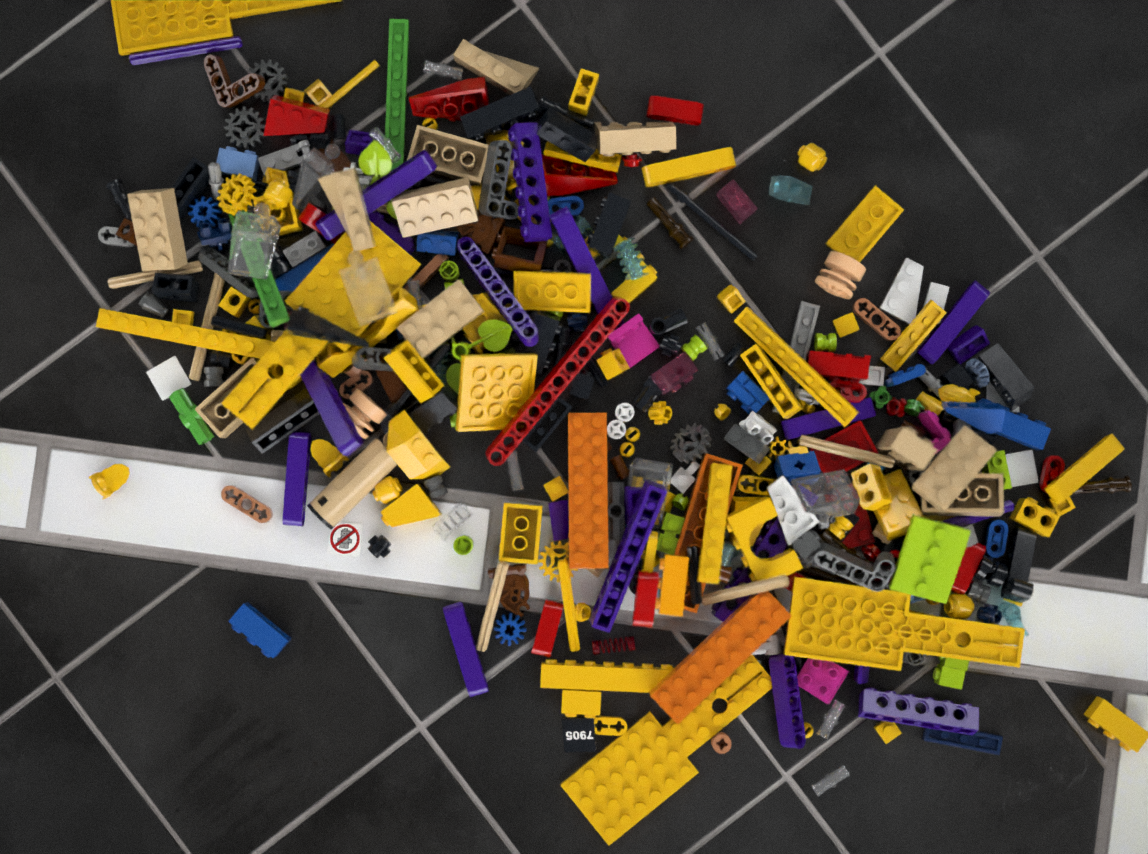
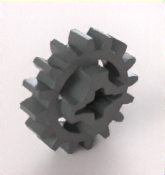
M262 59L260 65L255 62V68H249L251 73L261 74L265 82L267 81L266 78H270L263 88L265 92L260 91L254 95L256 99L261 97V100L265 102L267 98L270 100L273 95L280 96V92L284 94L283 87H288V83L285 82L288 76L284 74L286 71L283 67L280 68L278 62L273 65L271 59H269L268 63ZM269 69L276 71L278 74L271 73Z
M243 107L242 111L236 108V114L229 113L231 119H225L229 124L224 127L228 131L225 135L228 139L231 138L230 142L233 145L236 144L238 148H241L242 145L246 150H248L249 145L256 148V142L262 143L260 137H266L263 136L265 125H262L266 121L264 118H260L261 114L259 112L255 113L253 108H250L249 111L246 107ZM250 117L254 118L257 123L251 122ZM234 133L240 134L241 139H238Z
M696 423L692 427L688 424L685 430L680 428L681 433H675L674 435L677 438L671 440L674 444L670 447L673 451L672 454L680 462L685 461L688 464L692 460L695 463L696 458L702 459V454L708 453L706 448L711 447L709 442L712 440L710 433L701 424L698 426Z

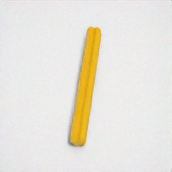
M563 559L557 563L569 648L571 652L580 650L569 564L567 559Z

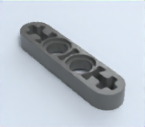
M204 246L200 249L198 255L200 262L247 297L255 298L259 295L253 278L214 248Z

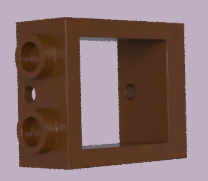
M504 226L502 233H498L496 244H498V248L494 247L492 258L495 259L494 267L510 271H541L548 240L524 242L520 229ZM506 243L537 250L534 261L504 255L503 251Z

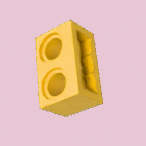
M868 464L851 473L853 478L852 484L857 490L858 500L863 509L874 511L892 502L880 466Z
M1020 498L1009 519L1030 530L1036 531L1037 534L1043 537H1050L1060 518L1054 514L1055 510L1047 506L1043 508L1037 505L1038 501L1033 498ZM1026 506L1030 509L1028 516H1025L1023 512ZM1042 516H1045L1047 518V522L1044 526L1041 524L1040 521Z

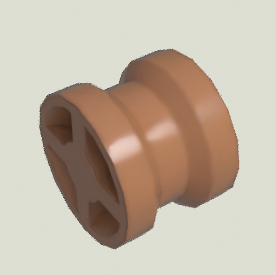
M718 732L711 738L712 747L717 753L724 754L730 750L732 746L731 740L726 733Z

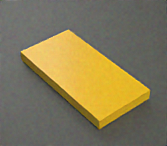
M875 185L826 242V245L833 251L845 254L860 263L904 209Z
M514 271V297L524 310L590 313L591 273Z

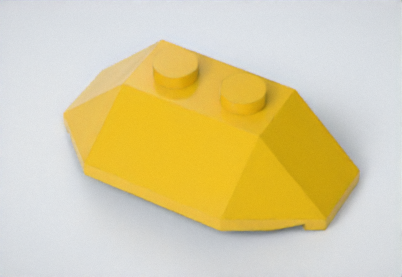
M405 410L389 421L386 451L409 479H431L441 475L450 468Z

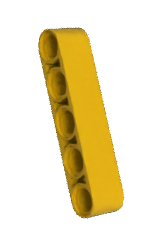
M726 147L650 164L641 169L645 186L654 187L729 170L736 167L732 147Z
M1113 433L1107 435L1047 485L1044 490L1056 505L1060 504L1125 448Z

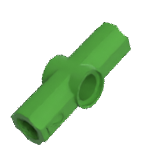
M184 388L176 390L169 396L179 412L181 422L191 431L199 445L207 443L215 437L203 418L195 411L197 405L193 403Z

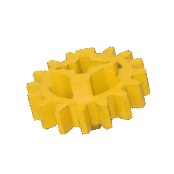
M240 173L237 176L232 174L231 179L226 178V183L221 184L222 190L217 191L220 193V196L217 197V200L220 201L218 206L224 212L233 216L236 213L241 215L242 210L247 212V206L253 205L251 200L256 199L253 196V193L257 191V189L253 188L255 183L249 177Z
M558 541V545L551 542L550 548L546 545L544 546L545 553L540 552L543 559H539L538 562L543 563V566L539 567V569H545L543 576L549 574L550 581L554 577L558 583L560 581L559 575L552 573L555 569H558V565L554 568L552 566L556 562L554 559L556 556L560 558L566 555L564 559L569 557L568 542L564 546L561 541ZM561 548L566 551L563 554H556L554 549ZM547 555L551 557V565L549 567L546 565ZM569 569L570 577H574L572 571H578V569Z

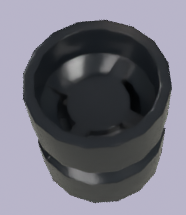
M281 246L274 247L264 253L274 279L293 269L290 262L285 260L286 256Z
M984 555L974 578L981 581L986 580L987 584L999 588L1007 577L1009 567L999 561L994 563L992 558Z

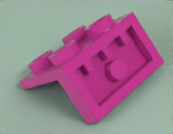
M639 313L607 337L615 350L620 349L630 368L659 348L658 342L642 322L643 318Z
M930 410L920 412L917 417L932 438L929 441L934 444L933 448L938 453L950 443L951 435L946 428H942L939 424V418L934 412Z
M808 658L797 676L798 686L826 704H830L849 671L832 661Z

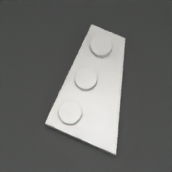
M905 258L879 309L910 324L916 317L924 266L909 258Z
M780 476L767 487L788 546L820 522L784 476Z

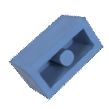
M226 146V149L219 148L216 163L220 165L221 175L232 176V174H235L237 176L240 173L251 180L257 181L260 163L258 161L259 157L255 152L245 150L244 153L238 152V149Z

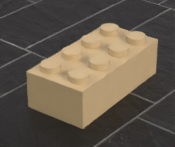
M417 125L407 160L419 152L427 150L437 164V168L431 173L455 180L469 177L470 184L482 185L489 145Z
M469 177L401 192L392 200L402 238L478 221V211Z
M174 188L140 190L127 194L142 271L175 270L188 265Z
M457 280L397 327V329L424 359L485 311L461 280Z
M252 357L195 408V411L220 438L226 439L244 423L221 403L259 361L256 358Z
M964 425L913 484L912 490L943 514L997 450Z
M908 426L906 428L886 430L875 445L879 453L895 458V464L904 470H924L937 451L933 448L934 444L926 438L920 439L916 436L917 432Z
M977 474L943 514L920 496V510L923 515L1001 517L1004 513L1003 474Z

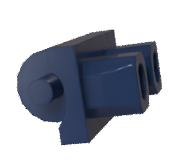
M227 218L219 219L217 221L218 227L212 228L208 222L199 224L197 236L202 246H216L218 251L222 250V244L228 243L229 239L236 238L235 231Z

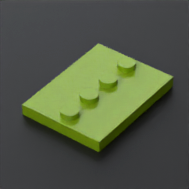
M913 514L889 588L946 604L971 531L967 528Z

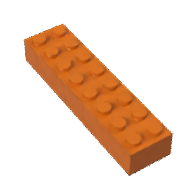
M568 413L569 569H608L607 413Z
M703 454L684 515L683 527L680 535H678L679 540L674 555L687 556V547L697 546L700 558L706 518L710 465L716 463L732 466L728 514L743 466L742 464L710 454ZM688 569L683 609L697 613L700 604L691 603ZM701 582V592H702V595H703V592H704V589H705V585H706V583H703V582Z
M769 591L752 594L649 692L650 696L678 725L792 615Z

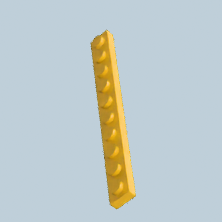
M99 308L96 323L98 328L259 359L275 343L274 341Z

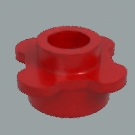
M637 153L621 157L626 167L639 166V161H642V158L637 156Z
M892 397L887 404L888 415L903 417L907 401L903 398L898 400Z
M873 544L861 548L864 557L869 561L875 562L877 556L881 553Z

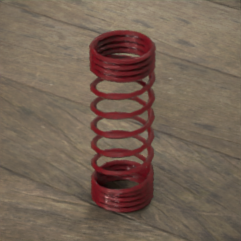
M625 636L624 643L620 637L619 645L617 638H615L614 647L610 638L609 648L606 639H604V650L600 639L599 645L598 640H592L593 655L600 654V644L602 652L605 654V642L607 651L610 653V641L614 653L616 651V643L618 651H621V642L624 652L626 651V640L629 651H635L634 636H628V638Z

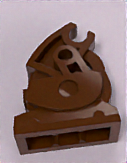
M477 210L478 221L458 225L456 228L463 237L471 238L477 246L482 247L481 251L484 254L491 256L496 245L498 233L502 232L506 222L502 218L494 219L493 217L485 216Z
M527 563L509 565L500 597L502 606L520 617L524 615L520 611L521 606H525L527 610L530 609V605L527 603L530 595L529 580L525 574ZM497 567L488 569L489 578L494 579ZM522 591H524V597H523V598L521 597V592H522Z

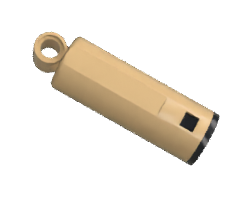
M388 432L383 437V443L377 438L374 439L307 505L312 513L328 528L333 529L376 484L398 465L386 451Z

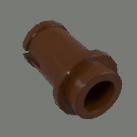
M906 420L901 424L902 427L906 428L908 426L917 432L916 436L920 439L924 436L925 430L922 426L918 427Z
M621 454L610 460L618 473L617 478L620 477L623 480L631 475V469L628 470Z

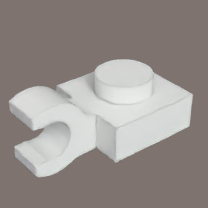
M692 462L686 470L680 467L669 482L684 494L696 480L691 475L700 465L697 462Z

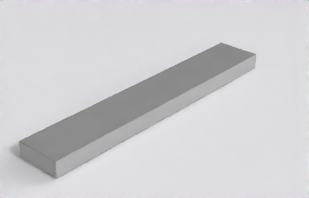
M801 301L789 346L806 361L820 306ZM783 369L781 377L792 393L795 394V390L799 388L800 384ZM773 405L772 412L779 413L775 405Z

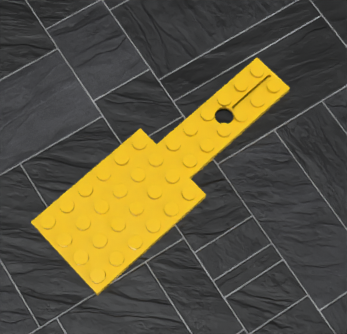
M111 0L119 54L124 56L234 37L231 19L343 0Z
M370 221L376 247L354 251L352 242L347 232H345L285 300V303L295 310H298V307L310 309L309 312L360 337L383 310L386 297L400 286L403 287L419 269L421 264ZM285 330L221 404L251 429H254L329 341L294 336ZM333 342L345 353L352 346ZM273 364H279L283 367L284 373L279 379H273L268 374V370Z
M794 577L789 610L792 616L788 619L784 655L901 671L903 653L910 652L1020 668L1025 629L909 612L910 594L887 589L875 592L864 586ZM960 632H966L970 637V642L965 647H959L956 644L955 639Z
M753 655L749 656L678 725L671 718L662 726L651 711H649L628 728L625 734L617 737L560 784L608 846H610L699 773L687 757L771 690V677ZM717 698L724 699L727 703V708L722 713H716L712 709V703Z

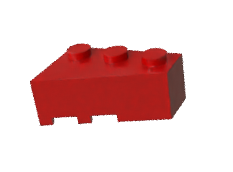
M273 95L269 103L263 136L324 133L327 129L331 109Z
M808 351L806 362L822 377L829 378L828 381L846 379L859 383V381L868 379L871 356L864 355V357L853 356V354L843 355L834 354L833 352Z

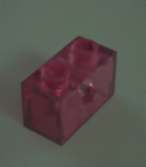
M734 179L720 189L716 195L740 225L758 209Z
M684 352L660 368L651 377L665 395L669 391L674 393L682 387L680 383L684 382V384H687L694 379L693 374L698 369L687 353Z

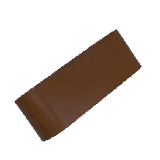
M379 356L380 362L385 363L384 358ZM375 370L391 403H396L407 389L405 383L396 372Z

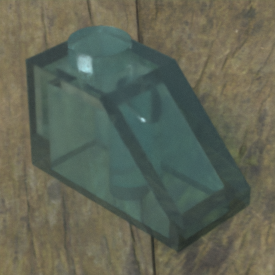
M772 176L769 186L770 196L799 204L809 205L811 185L792 176Z

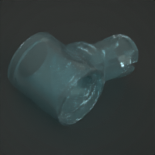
M723 543L721 566L730 567L732 559L738 556L739 550L733 545Z
M1010 602L1001 603L998 610L1001 611L1002 618L1006 620L1007 624L1012 627L1025 629L1021 621L1020 608ZM1012 607V614L1007 616L1006 610ZM1026 629L1024 632L1025 637L1029 635Z

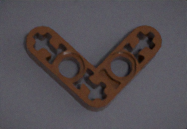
M210 54L204 59L206 73L217 102L221 107L232 108L260 92L265 86L264 77L261 74L250 73L232 84L220 56ZM220 76L223 78L221 86L218 85V78ZM242 85L244 92L240 96L238 93V88Z

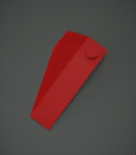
M485 77L465 79L409 97L413 116L433 119L438 117L447 118L449 121L454 122L455 120H461V116L490 104Z
M542 154L548 197L561 196L618 183L616 173L613 171L587 167L579 163H571Z

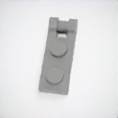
M309 140L300 141L298 144L259 157L258 161L264 176L267 167L285 171L313 161L315 156L310 151ZM302 151L304 155L299 157L297 152Z

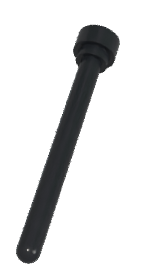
M445 343L430 360L428 366L432 370L450 350L451 345ZM409 388L406 389L396 403L393 402L386 407L385 411L392 418L401 413L402 406L412 396L413 393Z

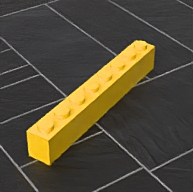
M546 659L545 662L541 663L540 688L649 693L674 668L670 664H661V667H653V664L650 663L634 666V663L624 662L623 665H615V662L605 661L601 665L596 664V661H584V664L576 663V660H565V663H558L557 659Z

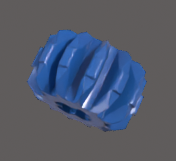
M205 196L201 197V202L198 199H194L196 205L190 204L189 207L193 211L188 212V215L192 216L191 222L196 223L198 228L199 224L205 222L215 227L216 223L214 221L221 219L217 216L222 213V210L217 209L219 203L214 202V199L211 197L206 199ZM205 209L207 210V211H206V213H207L206 216H204V212H203Z
M509 613V619H507L506 615L503 614L501 617L504 622L499 619L496 620V623L500 626L494 627V631H500V633H497L495 637H503L500 642L501 644L507 639L508 646H511L512 640L517 645L519 644L517 637L520 639L525 637L520 633L527 631V628L520 627L525 624V621L522 620L518 623L519 615L512 619L513 613ZM507 625H511L510 627H512L513 625L515 627V629L513 630V634H510V631L509 633L505 631L507 629Z

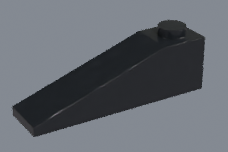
M298 307V310L292 309L286 328L290 335L369 347L368 341L309 312L310 309Z

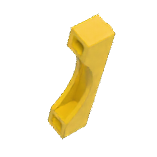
M401 286L386 297L381 314L360 335V338L368 341L369 348H373L419 311L416 298ZM329 343L316 356L317 367L334 378L352 364V357L363 347L352 345L345 353L334 343Z
M716 463L710 465L706 518L696 582L719 584L732 473L731 465Z

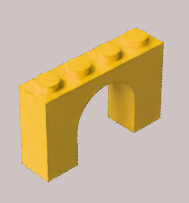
M619 235L613 251L622 253L628 259L630 274L611 293L612 298L621 297L630 304L654 283L658 277L656 276L657 271L651 265L647 266L643 260L645 258L639 251L635 252L630 247L632 245L625 236L622 238ZM590 251L593 259L600 255L596 252ZM620 301V302H618L617 304H618L619 307L622 309L623 304H622V302Z
M764 496L726 516L725 527L729 533H733L735 538L732 540L733 544L743 554L740 558L745 568L749 567L751 574H749L751 582L784 574L788 576L803 568L795 550L792 548L770 558L757 557L750 549L749 538L753 529L759 524L778 516L768 496Z

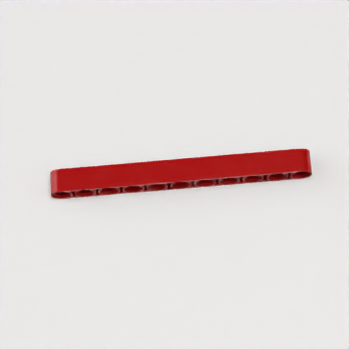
M621 297L610 299L494 439L485 453L486 458L492 465L499 466L505 462L630 310L627 300ZM621 301L623 307L621 310L616 311L615 306ZM609 316L610 323L607 326H604L603 320L605 317ZM597 331L598 337L592 341L590 338L591 334ZM585 346V354L578 355L579 348ZM573 361V368L566 370V364ZM560 376V384L554 385V378ZM548 391V398L541 400V394ZM535 406L537 408L536 413L529 415L528 410ZM521 421L524 422V427L520 430H517V423ZM506 437H512L510 444L505 445L503 443ZM500 452V456L497 459H491L492 453Z

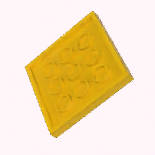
M535 353L462 355L456 430L458 432L503 430L534 392L538 355ZM532 407L528 410L529 415H532ZM518 422L516 429H522L524 422Z

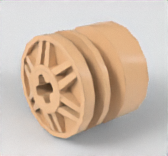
M831 251L824 262L825 266L830 270L821 269L819 272L821 276H817L815 282L834 296L851 299L853 296L852 291H855L857 288L852 281H861L866 268L845 254Z
M357 388L349 397L354 405L350 407L344 404L360 436L367 439L369 435L364 428L371 432L374 431L369 422L372 420L380 424L388 414Z

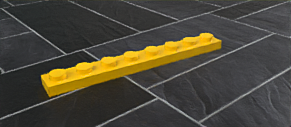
M746 307L734 320L746 334L844 427L857 416L859 411L749 307Z

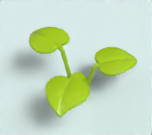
M373 140L359 157L360 169L367 175L374 174L371 184L389 174L391 170V158L387 150L377 140ZM391 199L386 206V210L393 218L397 219L392 203L393 199Z
M487 320L478 328V334L481 339L471 344L466 342H459L457 344L454 336L451 337L452 353L461 362L462 355H469L470 348L481 342L489 351H500L509 341L512 326L502 320ZM460 363L451 365L446 373L448 384L457 394H459Z

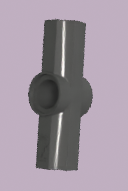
M608 482V540H621L624 533V482ZM615 505L621 508L619 516H613L610 512L611 508Z

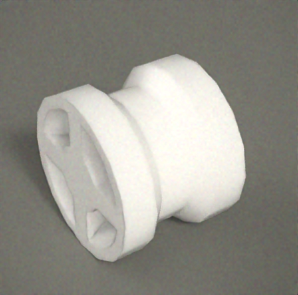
M621 403L616 407L615 416L622 422H628L634 416V408L629 403Z
M613 420L607 426V434L612 439H620L626 432L625 424L620 420Z

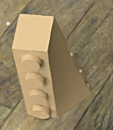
M464 39L453 55L456 63L479 77H485L487 82L509 95L528 88L539 70L537 67L483 51Z
M594 122L595 134L598 135L597 149L603 156H614V153L632 155L633 152L650 154L652 151L657 150L661 153H668L676 149V126L673 122H647L646 126H642V123L630 122L627 126L618 124V122H610L608 126H601V122Z
M352 168L318 178L352 242L354 251L376 247L357 170Z

